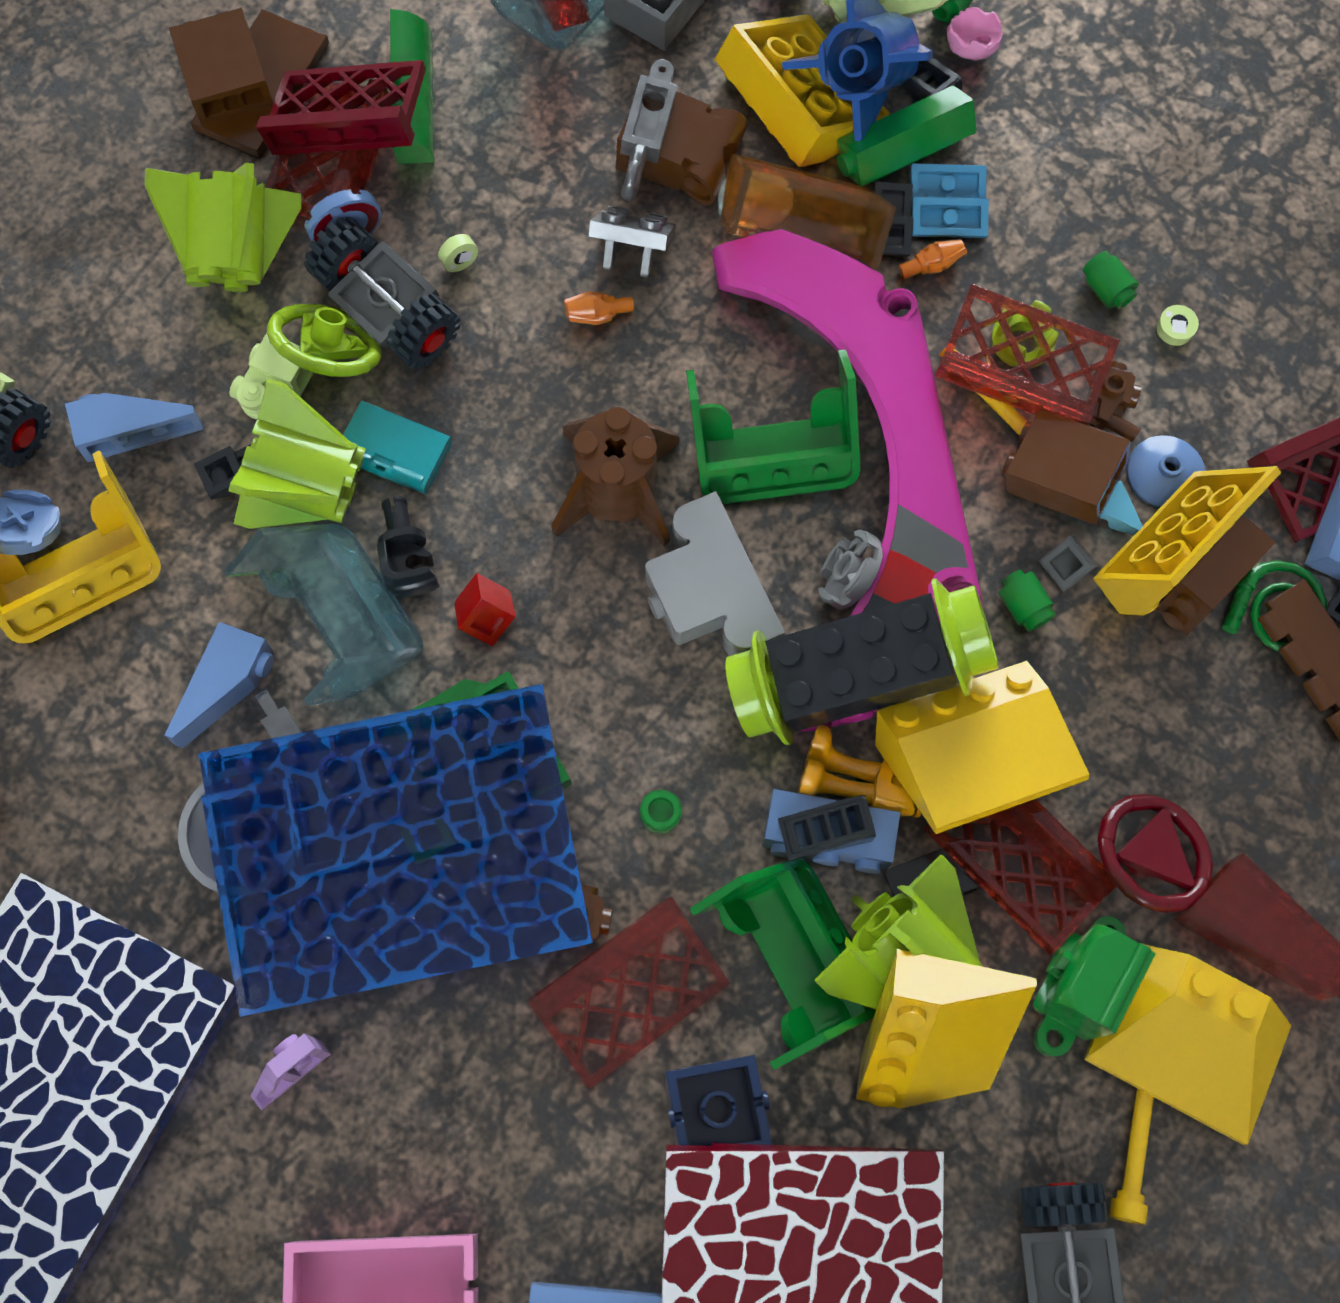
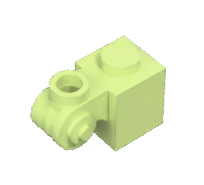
M266 333L262 342L257 343L251 350L248 364L250 368L244 377L239 375L234 379L229 394L230 397L240 403L247 416L258 419L268 379L285 383L298 396H301L313 373L289 362L279 355L269 342ZM290 342L292 346L299 350V345Z

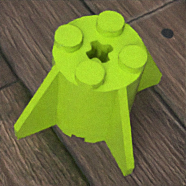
M246 162L234 172L212 171L211 179H200V172H193L187 175L146 168L144 172V186L182 266L183 274L186 276V284L189 286L208 287L210 283L224 284V289L227 291L246 292L248 291V285H259L301 210L300 193L265 188L263 182L257 186L253 163Z
M268 379L258 420L252 431V434L258 435L259 438L255 437L251 446L246 447L241 467L231 481L228 490L240 495L233 524L252 529L322 520L342 523L347 508L351 505L357 483L354 481L357 471H360L366 448L350 442L285 383Z
M940 854L909 886H898L897 888L902 893L892 898L885 892L870 904L857 894L850 899L862 911L851 925V928L856 932L853 941L846 937V949L815 979L817 984L828 995L877 1009L897 949L909 951L914 956L923 954L983 967L979 960L956 870L943 855Z

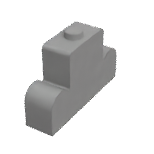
M715 491L679 507L674 514L672 524V539L677 549L649 560L645 565V581L652 594L647 597L649 606L656 619L663 618L674 643L682 645L723 628L722 645L727 654L731 656L750 650L754 631L761 630L767 640L784 636L785 631L717 492Z

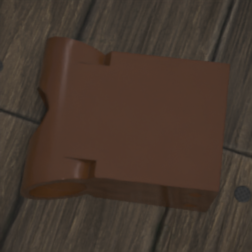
M677 91L658 163L646 161L641 178L677 191L683 189L688 196L700 204H713L725 178L724 165L736 153L748 127L747 118L736 110L728 108L711 109L709 104ZM648 98L643 99L644 107L650 111H659L664 107L662 102ZM628 117L617 138L616 169L627 172L630 156L620 154Z

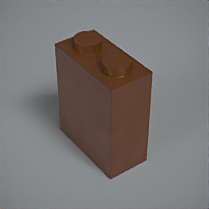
M242 8L224 11L217 15L188 21L169 28L189 96L201 124L273 104Z
M1039 409L1033 422L1027 421L1019 438V444L1021 445L1016 454L1010 453L1004 463L1002 475L1006 476V491L1009 494L1096 525L1129 461L1130 440Z
M1243 515L1156 609L1162 613L1163 619L1169 626L1176 630H1181L1188 635L1214 610L1276 542Z

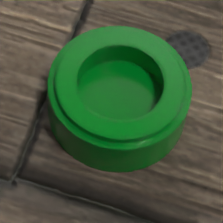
M662 789L654 790L643 798L640 805V819L649 831L657 834L668 833L674 830L681 820L682 806L677 796L672 792Z

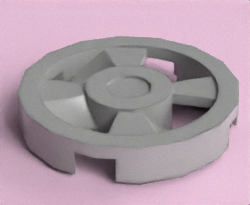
M855 531L854 536L857 538L852 542L846 538L841 539L829 553L822 567L821 576L827 579V584L825 588L819 587V595L823 602L834 608L842 610L852 606L861 599L872 585L879 571L883 557L882 544L877 537L867 531ZM868 546L873 548V558H862Z

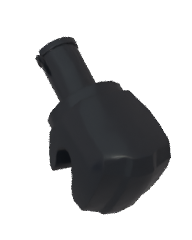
M394 496L395 507L391 506L390 499L387 498L381 503L387 532L382 534L377 540L379 566L386 590L398 597H413L436 590L440 587L438 575L430 568L434 566L433 556L428 550L423 548L426 545L425 532L422 529L411 527L407 508L408 504L405 497ZM417 565L427 566L413 569V567Z

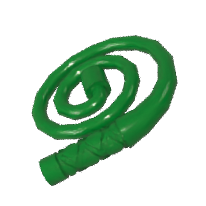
M1280 560L1258 563L1236 585L1234 598L1231 601L1230 610L1227 612L1222 629L1231 634L1238 633L1243 619L1242 616L1245 614L1252 592H1254L1258 581L1268 573L1274 571L1291 572L1305 579L1324 608L1327 609L1323 588L1310 571L1296 563ZM1286 582L1269 584L1258 591L1251 606L1250 618L1255 634L1264 645L1275 651H1279L1278 649L1287 643H1280L1278 641L1273 643L1257 618L1260 617L1261 604L1267 596L1274 592L1286 591L1293 586V584Z

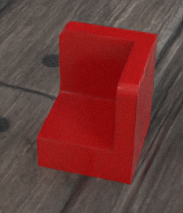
M478 573L474 575L454 602L458 629L491 646L497 642L516 617L511 592Z

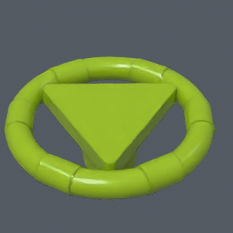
M294 304L285 306L272 314L267 325L269 342L279 355L312 373L331 377L357 376L367 373L377 366L382 357V347L342 310L322 304ZM302 318L300 347L298 350L292 346L282 333V327L295 319ZM344 328L352 330L358 336L343 333ZM359 358L358 360L350 362L332 361L339 359Z

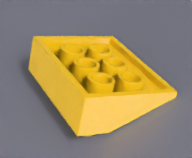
M809 14L733 25L714 60L723 70L726 78L734 84L745 98L748 106L764 122L767 130L775 136L786 150L789 158L798 167L825 162L839 154L837 139L854 131L852 101L836 96L835 94L838 93L833 91L829 85L826 86L822 81L819 68L783 70L782 62L819 55V47L822 41L827 38V35ZM884 105L876 121L890 115Z
M1277 466L1195 471L1093 578L1119 614L1145 616L1158 607L1160 600L1184 579L1185 575L1197 562L1210 551L1211 547L1281 474V471Z
M1027 661L974 678L971 692L968 696L964 695L959 683V687L908 700L877 711L875 746L935 834L1089 780L1090 774L1049 687Z
M897 949L861 1052L856 1099L871 1102L878 1107L901 1109L990 1090L1035 991L1037 979L923 954L914 956L909 951Z

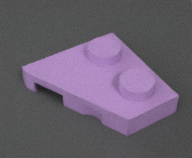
M305 1033L299 1038L296 1034H293L273 1050L276 1056L266 1064L251 1094V1098L260 1110L266 1108L331 1055L321 1040Z

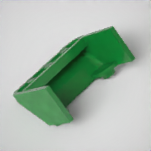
M846 349L838 350L840 387L826 388L814 395L810 402V419L733 429L731 415L725 407L719 404L699 405L694 369L686 370L698 472L703 496L716 491L722 504L842 489L856 482L861 471L856 378Z
M802 859L786 861L741 875L689 908L693 916L717 908L720 921L727 930L740 936L751 933L792 1010L784 1014L781 1019V1036L791 1050L769 1062L773 1071L874 1017L876 1009L828 995L815 981L846 949V937L851 941L852 939L818 876L806 861Z

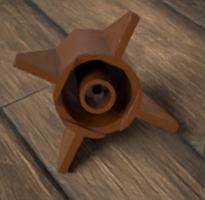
M613 407L593 417L572 421L564 425L563 433L574 445L576 479L551 525L552 532L556 537L589 513L597 520L604 522L607 519L611 521L619 520V523H627L639 518L663 546L667 545L670 542V534L654 499L656 461L679 444L680 437L674 431L644 422L635 414L629 413L628 410L622 407Z

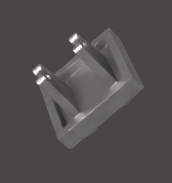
M608 206L607 211L602 210L590 220L588 236L606 240L603 269L605 270L613 268L617 242L644 247L640 276L648 278L651 273L654 250L665 251L674 239L676 224L668 223V217L661 214L645 213V218L631 216L630 209Z

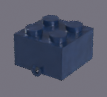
M755 1055L663 1072L669 1107L667 1111L670 1118V1128L673 1129L675 1145L712 1146V1143L772 1145L766 1110L770 1109L767 1092L761 1089Z

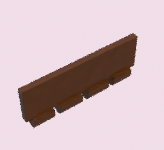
M1303 579L1265 603L1264 605L1268 612L1257 619L1273 643L1286 636L1289 642L1278 649L1296 677L1307 671L1311 673L1313 677L1304 681L1302 686L1320 712L1331 706L1335 708L1336 711L1327 716L1325 720L1340 740V630L1309 584Z

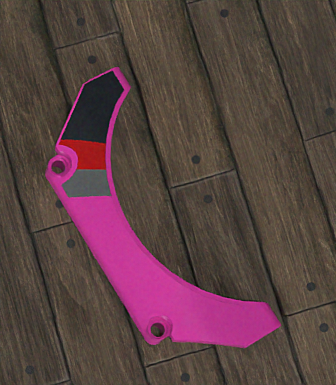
M783 229L758 233L715 247L712 251L718 290L759 300L782 310L812 328L833 346L837 352L838 350L846 349L852 369L868 392L879 416L886 441L890 471L889 509L885 535L881 545L883 557L872 585L859 600L850 616L931 593L935 601L931 582L935 578L949 592L975 585L984 611L982 594L923 322L915 295L910 290L903 288L886 291L883 275L841 252ZM901 309L910 310L902 317L894 316ZM878 709L822 725L831 728L872 718L875 714L874 712ZM814 726V727H811V728H807V729H803V730H800V731H802V732L815 731L817 726Z

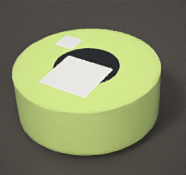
M458 234L450 237L442 244L438 252V258L447 271L458 272L464 270L475 261L478 255V247L469 235Z
M1173 305L1163 311L1157 321L1156 329L1159 337L1164 342L1180 346L1188 343L1198 330L1199 322L1196 314L1190 308L1183 305Z

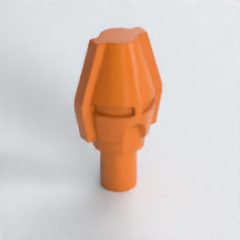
M961 239L931 243L916 254L915 259L898 265L899 272L903 279L919 273L922 275L940 273L943 270H947L962 256L967 254V249Z
M589 291L564 300L565 314L569 322L600 325L612 321V317H615L618 313L634 311V301L631 296L614 298L613 295H607L604 292Z

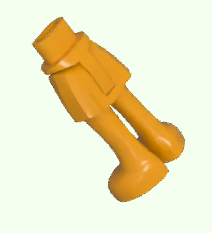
M818 725L816 727L797 793L810 796L831 794L847 798L865 795L869 807L900 812V816L920 817V810L885 760L881 763L845 755L833 747L832 732L828 726ZM826 771L848 775L870 783L847 780L844 778L834 776Z

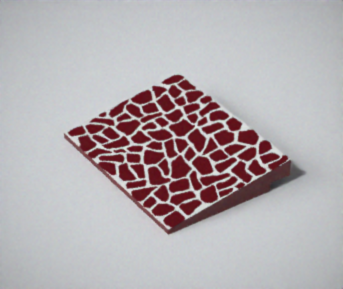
M712 1143V1146L666 1145L661 1303H942L944 1151L939 1149Z

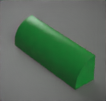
M390 9V63L423 60L426 67L410 123L415 134L412 146L393 147L397 164L434 163L432 32L427 22L418 15L404 10ZM411 75L402 76L401 78L393 82V84H395L398 87L400 84L408 80L411 77ZM399 100L398 102H396V103L393 104L392 106H401V107H402V103H403V102H402L401 100Z

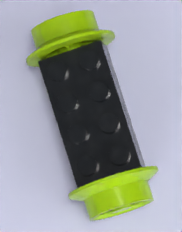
M935 578L931 580L935 601L931 593L770 640L766 639L761 630L754 631L750 650L728 656L725 660L726 677L731 699L745 734L752 738L774 731L785 745H790L793 743L794 731H800L959 687L958 680L964 695H970L973 676L999 669L993 641L976 586L973 585L949 592Z

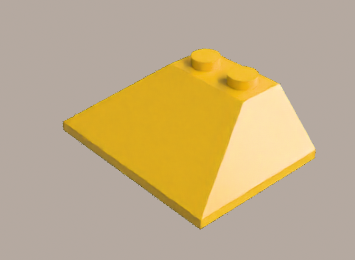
M1146 945L1156 955L1116 1033L1092 1039L1083 1060L1150 1094L1152 1097L1244 1146L1248 1145L1292 1025L1268 995L1192 955Z

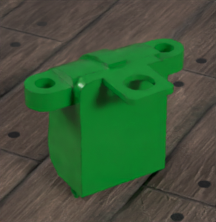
M1104 916L1093 921L1083 936L1071 931L1062 947L1053 955L1045 971L1046 978L1033 1003L1034 1009L1042 1015L1033 1034L1035 1048L1046 1057L1064 1055L1071 1048L1076 1036L1086 1041L1116 1033L1156 955L1148 946L1127 937L1124 925L1117 918ZM1050 1030L1056 1032L1059 1037V1043L1056 1047L1050 1046L1046 1040V1035Z

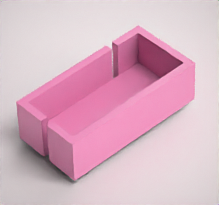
M478 1234L312 1240L284 1243L283 1303H478V1287H469V1280L478 1278Z

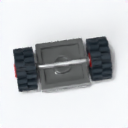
M346 217L345 220L343 218L337 219L336 225L332 222L326 225L327 231L324 233L321 230L317 234L319 237L317 242L312 241L309 247L312 251L306 252L305 258L307 261L304 262V266L329 291L327 295L331 301L383 349L388 346L411 369H422L424 364L426 366L432 364L434 357L436 359L441 357V351L443 349L447 350L451 346L449 341L456 338L457 333L455 331L460 329L461 324L459 321L461 320L439 298L437 290L383 240L378 244L375 238L351 217Z
M1075 1182L1048 1183L1044 1186L1021 1187L1024 1226H1057L1058 1230L1020 1233L1028 1303H1124L1115 1229L1076 1230V1224L1108 1222L1104 1183L1075 1184Z

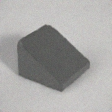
M1071 535L1038 560L1063 592L1100 568L1080 541Z

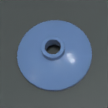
M1155 436L1142 441L1132 451L1126 467L1127 479L1133 492L1143 502L1158 509L1195 471H1206L1199 453L1187 442L1172 436ZM1165 463L1174 466L1176 471H1169L1165 467Z

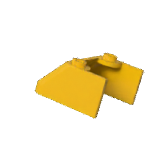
M100 450L92 455L100 479L107 490L97 495L90 506L92 520L98 529L25 565L22 564L17 555L0 553V627L5 635L14 642L26 644L37 641L152 583L160 573L161 564L158 555L129 498Z

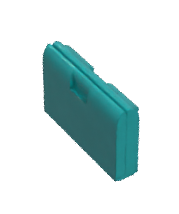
M362 400L343 434L350 442L366 448L361 469L424 495L430 489L452 446L451 436Z

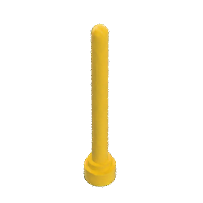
M1137 1088L1122 1190H1117L1116 1198H1111L1109 1217L1133 1224L1146 1225L1148 1206L1144 1205L1145 1196L1141 1195L1154 1097Z

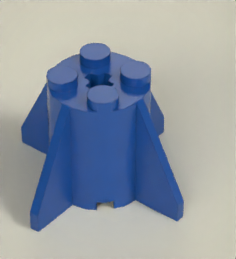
M846 0L847 22L837 24L832 29L827 38L822 41L819 47V55L782 62L783 70L819 68L821 79L825 85H829L833 91L838 93L835 95L839 98L852 101L854 141L863 140L871 124L876 121L890 89L900 86L914 76L919 61L933 59L932 50L920 44L914 22L910 18L903 17L896 12L886 11L878 0Z

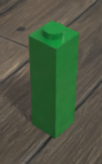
M953 85L873 122L862 141H854V131L838 138L840 155L837 156V163L841 173L845 177H850L862 187L977 133L974 99Z

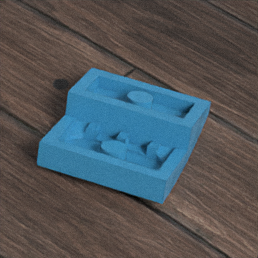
M911 164L909 168V184H913L911 217H913L912 237L987 238L989 199H986L987 166Z

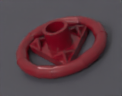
M1143 793L1128 795L1116 801L1106 811L1100 821L1097 838L1099 854L1111 882L1125 897L1146 909L1171 913L1184 911L1192 907L1204 896L1211 884L1213 862L1211 850L1199 824L1185 809L1163 797ZM1144 810L1158 812L1117 853L1115 852L1114 844L1117 826L1123 816L1129 812ZM1173 822L1188 837L1196 856L1194 877H1192ZM1120 863L1126 865L1129 871L1136 877L1144 879L1153 876L1186 891L1166 896L1149 893L1139 887L1121 867Z

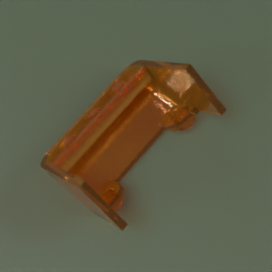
M731 154L727 169L720 222L727 233L744 238L749 235V232H758V230L768 232L783 229L823 244L857 261L858 259L863 260L870 268L878 270L897 207L876 191L863 186L743 155Z

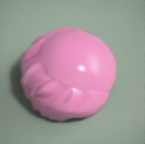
M978 7L966 8L965 11H960L958 16L951 19V23L947 28V40L951 51L960 57L974 61L989 58L999 49L1002 42L1003 32L999 17L993 11L986 13Z

